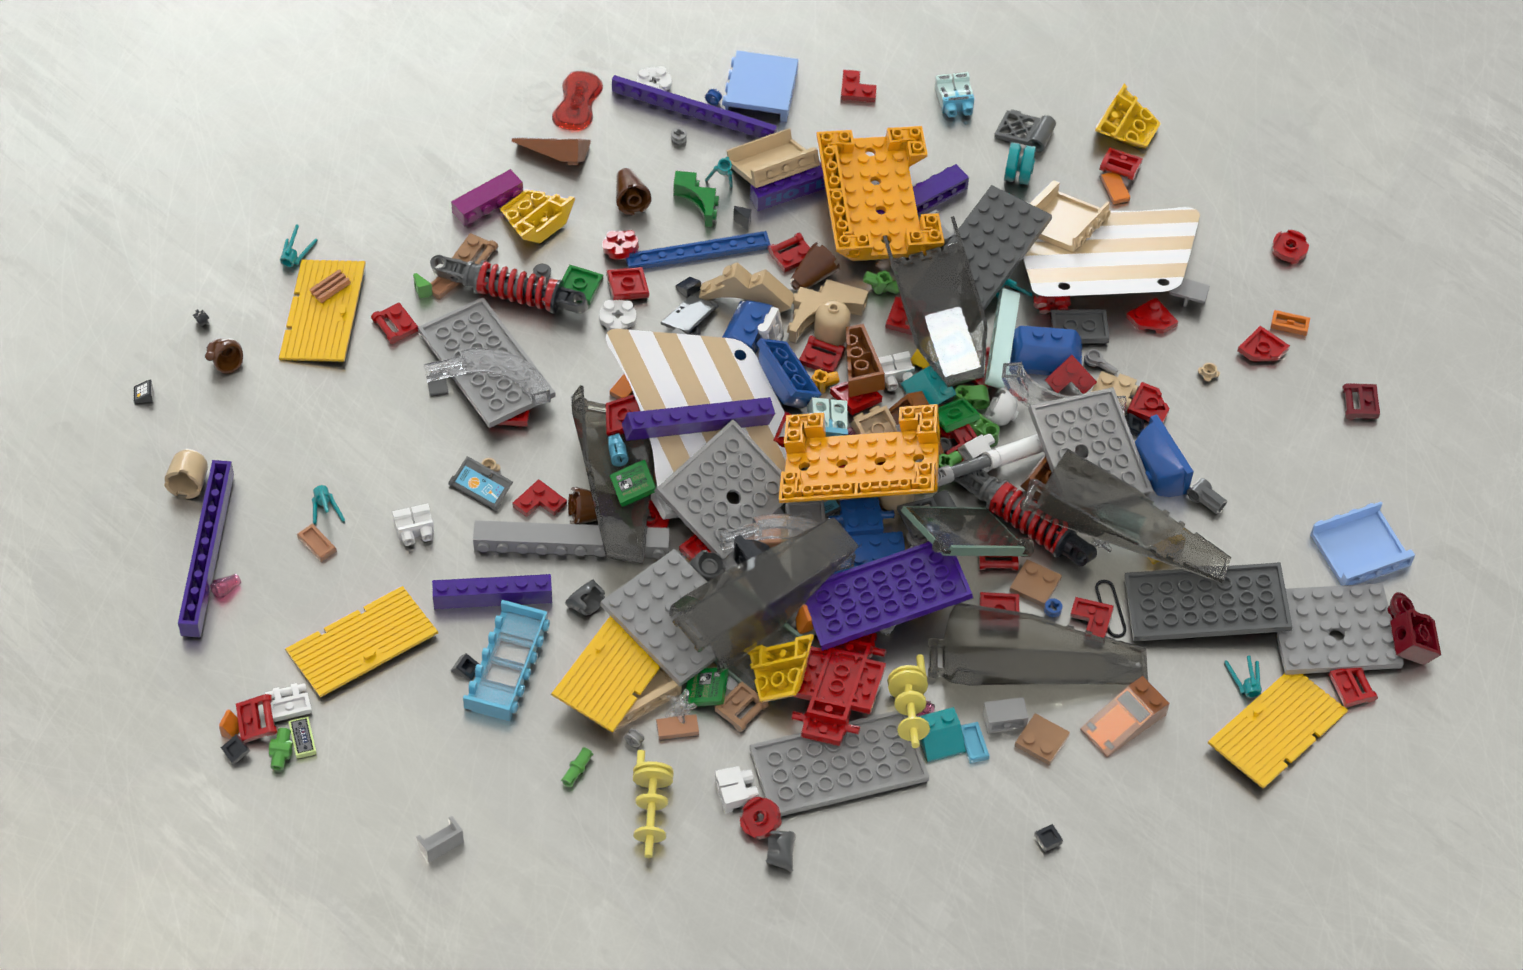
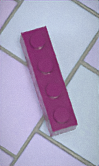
M509 169L452 200V213L463 226L473 223L498 207L504 206L522 193L523 182Z

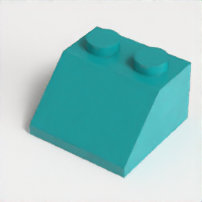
M939 362L928 366L900 383L906 394L922 391L929 405H940L956 395Z
M954 707L917 716L925 719L930 726L929 734L919 740L927 763L966 753L961 723Z

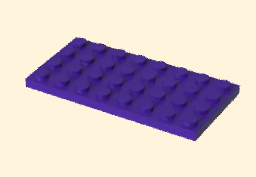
M948 535L938 538L945 548H950L951 542ZM931 542L805 584L803 587L806 589L802 596L810 613L822 650L973 599V594L957 556H943Z

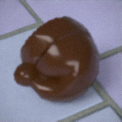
M215 339L206 348L205 359L213 361L214 366L221 373L234 372L243 362V349L240 343L234 339Z

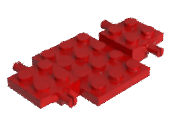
M877 633L831 647L828 650L810 647L802 685L796 696H792L810 700L805 714L795 711L792 713V720L803 722L802 738L840 746L843 736L847 732L859 735L860 726L849 724L851 710L871 714L886 669V663L870 660L873 655L885 657L886 649L875 647Z

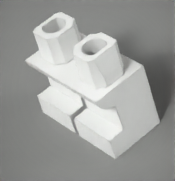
M909 351L893 354V357L888 355L878 358L885 373V386L888 391L896 390L898 383L914 375L915 368L912 366Z
M991 434L980 435L959 447L958 451L964 460L969 461L979 455L983 456L985 451L991 450L990 445L995 443V439ZM988 468L981 469L986 473L990 471Z
M428 503L411 507L412 517L410 508L392 511L393 522L399 540H402L405 546L413 545L415 543L414 537L421 536L425 542L433 539V521Z
M737 766L715 771V783L725 814L733 812L734 808L744 807L749 800L759 797L756 786L749 788L745 786V784L753 783L754 781L751 769L740 771V767Z

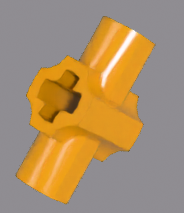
M821 369L815 370L811 378L821 394L825 393L829 385L840 382L837 371L827 373Z

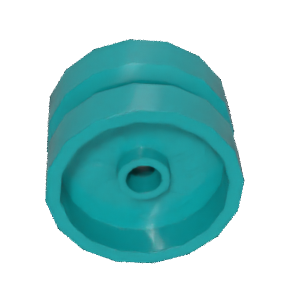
M1011 142L1004 181L1014 182L1017 172H1020L1019 183L1029 185L1035 165L1036 147L1027 145L1024 148L1023 156H1021V145Z

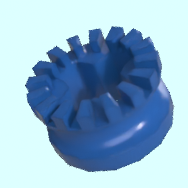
M714 88L709 89L705 95L707 103L713 106L718 105L722 99L721 92L717 91V89L714 90Z
M1055 598L1047 600L1044 608L1046 616H1049V618L1059 617L1063 608L1061 601ZM1052 605L1057 608L1056 611H1053L1050 606Z

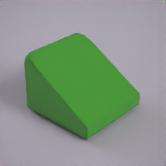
M414 273V286L418 297L421 299L432 296L431 283L419 274Z

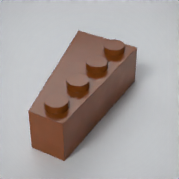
M864 323L846 327L849 397L885 390V373Z

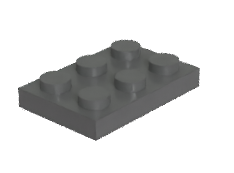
M1106 309L1051 310L1052 328L1076 330L1081 336L1082 343H1109Z

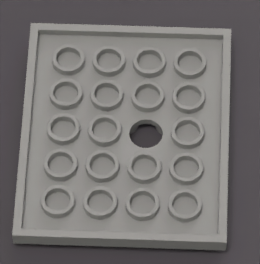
M1114 387L1039 403L1028 408L1067 513L1149 494L1153 491ZM1080 446L1086 449L1088 456L1086 458L1078 457L1075 453V447Z
M734 420L729 422L654 490L711 552L721 555L722 560L734 550V537L741 534L746 539L784 504L779 503L782 471ZM727 492H736L739 495V503L731 504L726 498Z
M675 549L607 596L600 603V606L679 686H682L754 631V628ZM680 605H688L692 609V614L689 616L686 614L680 615L677 612V608Z
M1383 583L1286 589L1292 631L1275 632L1285 675L1323 673L1343 668L1375 670L1403 667V659L1397 656L1390 623L1392 617L1387 611L1389 605ZM1333 630H1338L1344 634V639L1336 641L1329 633Z

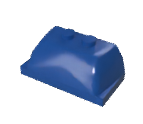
M750 300L740 301L722 338L739 340L750 347L756 354L759 348L756 343L762 338L758 332V326L764 323L766 314L774 306ZM743 350L735 351L736 359H746V353Z
M1019 326L1014 330L1008 372L1050 375L1071 355L1082 365L1081 336L1073 329Z
M759 339L756 343L759 347V363L782 404L795 408H805L812 397L819 398L822 395L786 341Z
M1157 414L1150 417L1149 425L1141 431L1135 441L1146 471L1145 473L1157 496L1176 497L1185 495L1190 488L1194 471Z

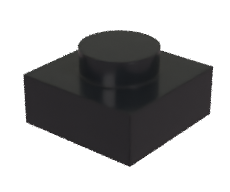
M239 735L233 736L220 747L233 764H236L250 752Z
M1053 824L1036 831L1034 834L1044 852L1063 843L1062 837Z

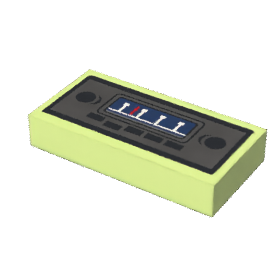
M309 717L288 721L296 759L316 755Z

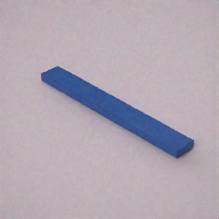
M767 231L638 251L635 254L632 252L629 254L630 257L625 259L628 268L642 267L647 269L768 249V246L771 244Z

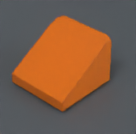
M804 604L799 609L795 618L796 628L800 634L813 630L807 605Z
M228 709L219 724L221 736L229 739L238 735L240 731L237 716Z

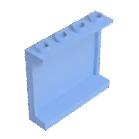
M737 50L736 56L732 57L731 67L733 69L729 70L728 80H730V83H726L725 93H727V96H723L722 106H725V110H728L730 106L779 113L780 121L787 122L798 72V59Z
M1382 502L1370 503L1363 508L1353 509L1343 515H1335L1325 521L1320 520L1313 525L1310 536L1341 586L1357 585L1412 565L1415 554L1412 549L1406 551L1380 511Z

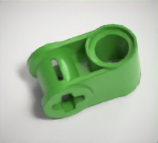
M961 385L955 389L956 395L953 401L964 397L978 410L986 409L990 405L988 389L985 385Z
M980 414L981 419L969 424L977 437L991 434L995 439V443L990 445V447H995L999 442L1000 428L997 424Z

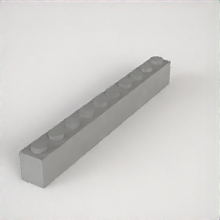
M475 520L473 534L474 551L596 555L598 557L615 556L619 558L646 557L661 559L669 553L670 528Z

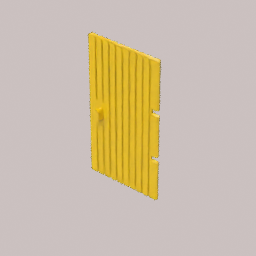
M301 260L294 294L299 295V297L292 298L286 324L287 328L292 329L285 330L279 360L345 362L366 265L365 261ZM337 270H340L342 274L346 275V278L350 279L351 284L323 303H320L311 294L309 289Z
M403 586L365 605L363 608L366 612L361 614L359 610H356L324 627L323 629L326 633L323 635L317 631L285 648L288 655L319 697L328 694L438 634V630Z
M610 616L551 695L610 732H613L637 700L632 694L641 695L660 669V666Z
M1284 673L1208 741V744L1220 752L1222 756H1225L1228 761H1231L1239 770H1242L1250 779H1253L1261 788H1265L1288 767L1284 762L1285 759L1292 763L1316 741V738L1312 736L1313 734L1321 737L1348 712V709L1333 697H1330L1328 693H1325L1323 689H1320L1318 685H1315L1304 674L1285 675Z

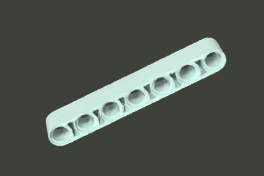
M1005 288L1001 289L997 301L985 384L996 388H1004L1007 381L1020 299L1019 292Z

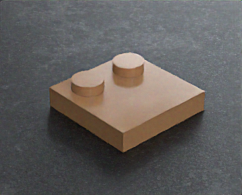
M1027 559L1010 586L1009 592L1019 594L1020 597L1045 608L1046 601L1052 596L1062 575Z
M1035 713L1016 740L1015 747L1050 766L1068 739L1070 732Z

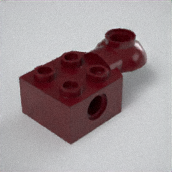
M1395 593L1390 600L1387 611L1392 617L1390 623L1396 655L1422 665L1441 656L1435 620L1427 614L1417 612L1412 601L1405 594Z

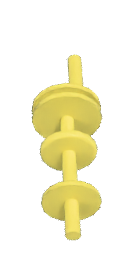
M922 654L916 656L917 666H900L889 674L887 680L889 692L896 698L894 702L895 709L900 714L908 715V718L899 723L897 728L898 735L904 740L911 741L913 748H918L920 746L919 740L925 738L930 731L929 723L921 717H916V714L924 710L927 703L923 694L927 691L928 679Z
M638 750L637 763L633 768V781L639 786L648 788V793L637 796L635 803L638 807L647 810V821L645 827L637 828L633 832V837L640 842H645L644 857L652 858L653 843L666 839V832L654 827L655 810H661L668 805V799L656 794V789L670 786L673 783L674 769L661 762H645V751Z

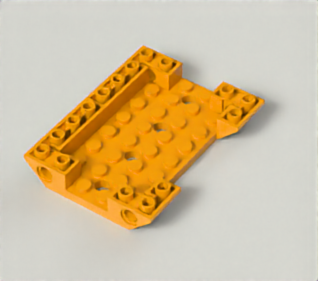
M922 126L887 128L885 137L853 138L852 130L816 132L836 252L852 261L924 257L944 245L939 213L921 214L920 221L918 219L909 167L923 160L928 155ZM866 152H872L874 156H868ZM871 181H878L880 184L873 185ZM883 210L885 214H878L876 211ZM887 239L891 243L884 244L882 240Z
M938 404L899 407L900 432L826 437L824 413L786 415L784 446L787 454L785 471L781 472L779 503L937 492L940 447ZM879 462H885L883 465H877ZM808 467V469L805 471L801 470L802 468Z

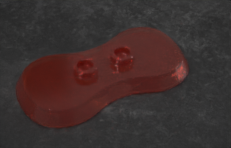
M574 71L563 81V98L561 103L554 109L552 120L555 125L563 129L583 130L593 120L592 104L601 93L603 83L593 73Z

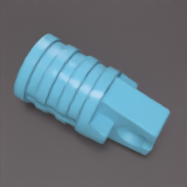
M619 433L609 436L608 448L612 464L614 466L625 465L628 462L625 443Z

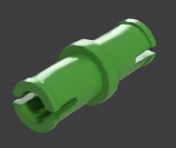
M583 747L576 759L569 764L570 768L561 779V782L567 787H572L578 776L584 773V767L593 756L590 749Z

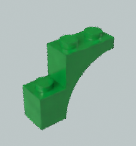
M675 171L673 196L685 198L697 205L704 215L705 227H712L713 220L717 219L715 206L718 207L719 196H716V188L700 187V180H697L696 172Z

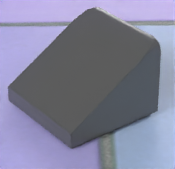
M444 370L426 374L430 396L449 393Z

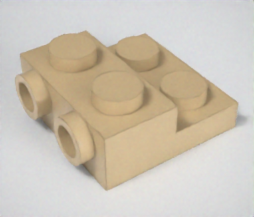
M1101 371L1097 383L1091 392L1114 387L1124 412L1125 409L1128 410L1132 401L1130 398L1135 396L1139 386L1136 385L1137 380L1120 373L1116 377Z
M878 405L870 409V413L866 415L860 413L853 417L854 421L851 423L856 435L897 432L896 423L887 405L881 408Z

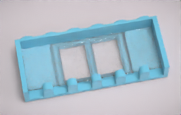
M505 600L501 601L500 616L496 615L495 629L493 632L490 631L488 636L489 644L487 648L482 650V662L480 665H476V677L474 681L469 683L468 696H463L465 709L506 721L511 720L512 715L517 712L518 699L524 694L525 680L528 681L530 678V667L536 663L537 649L543 645L544 632H547L550 626L547 611Z

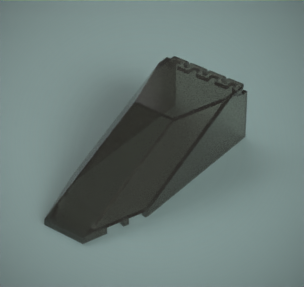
M954 216L951 217L956 242L943 245V251H941L940 246L926 250L927 255L925 256L923 252L908 255V261H906L905 256L893 259L887 235L883 236L892 274L914 344L947 387L984 377L988 330L986 316Z

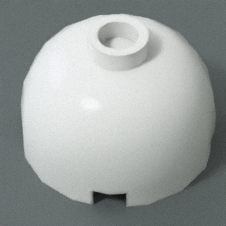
M1000 388L997 391L1000 395L998 398L993 397L985 412V416H987L985 418L998 426H1004L1010 420L1014 421L1019 412L1016 410L1018 403L1015 396L1008 390Z

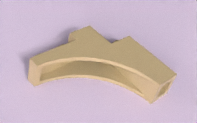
M738 262L726 266L722 275L702 283L699 298L704 300L732 297L772 305L774 308H779L780 313L791 308L794 295L766 269L752 275Z
M828 279L824 286L821 285L819 292L800 287L798 293L793 295L794 320L793 323H789L787 328L789 341L796 343L802 332L815 323L816 311L826 301H840L848 307L850 314L862 316L868 303L869 291Z

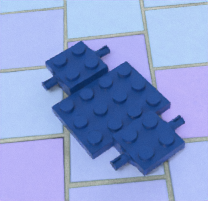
M878 497L840 500V515L828 516L829 524L841 523L844 535L843 537L828 538L831 575L906 550L902 531L883 533V519L894 518L895 515L894 510L882 511Z

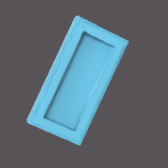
M974 722L961 725L969 763L989 760L990 755L979 723Z

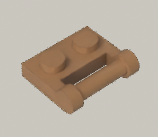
M470 233L452 258L465 262L474 261L481 250L485 248L479 259L475 261V264H480L482 260H487L491 253L497 250L498 244L493 240L488 241Z
M741 681L725 697L724 704L715 707V712L734 725L737 731L743 732L746 729V725L761 710H765L769 704L768 702H760L758 693ZM754 701L756 705L739 719L737 716Z

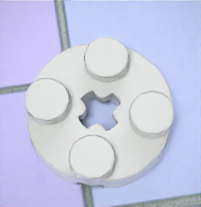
M659 66L639 71L637 82L664 91L671 89L672 79L666 68Z
M624 300L605 301L599 313L600 323L608 331L611 329H628L631 326L633 327L636 323V310L633 307V303ZM620 314L622 316H620V318H616V316L614 315Z

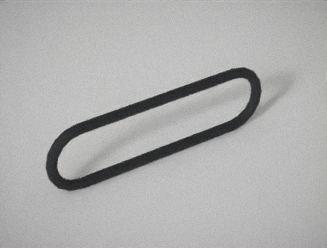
M1100 580L1095 585L1098 600L1102 603L1098 589L1099 584L1103 582L1109 583L1112 587L1124 628L1121 634H1114L1111 632L1110 627H1108V632L1114 637H1121L1126 633L1127 629L1115 587L1109 580Z

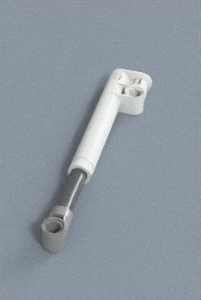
M1038 434L985 451L983 456L951 467L949 465L940 467L938 469V487L953 482L957 477L984 468L991 470L1044 452ZM1080 446L1075 447V453L1078 457L1086 458L1088 456L1086 449Z

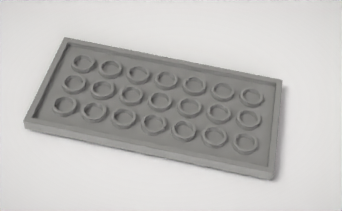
M484 298L418 327L420 335L489 428L556 397L553 388Z
M898 711L850 721L849 724L860 726L859 735L847 732L843 736L840 746L802 738L801 733L750 745V752L765 798L772 800L778 805L781 816L929 781V774L919 747L913 748L911 741L904 740L898 735L897 728L899 723L908 718L907 715L900 714Z

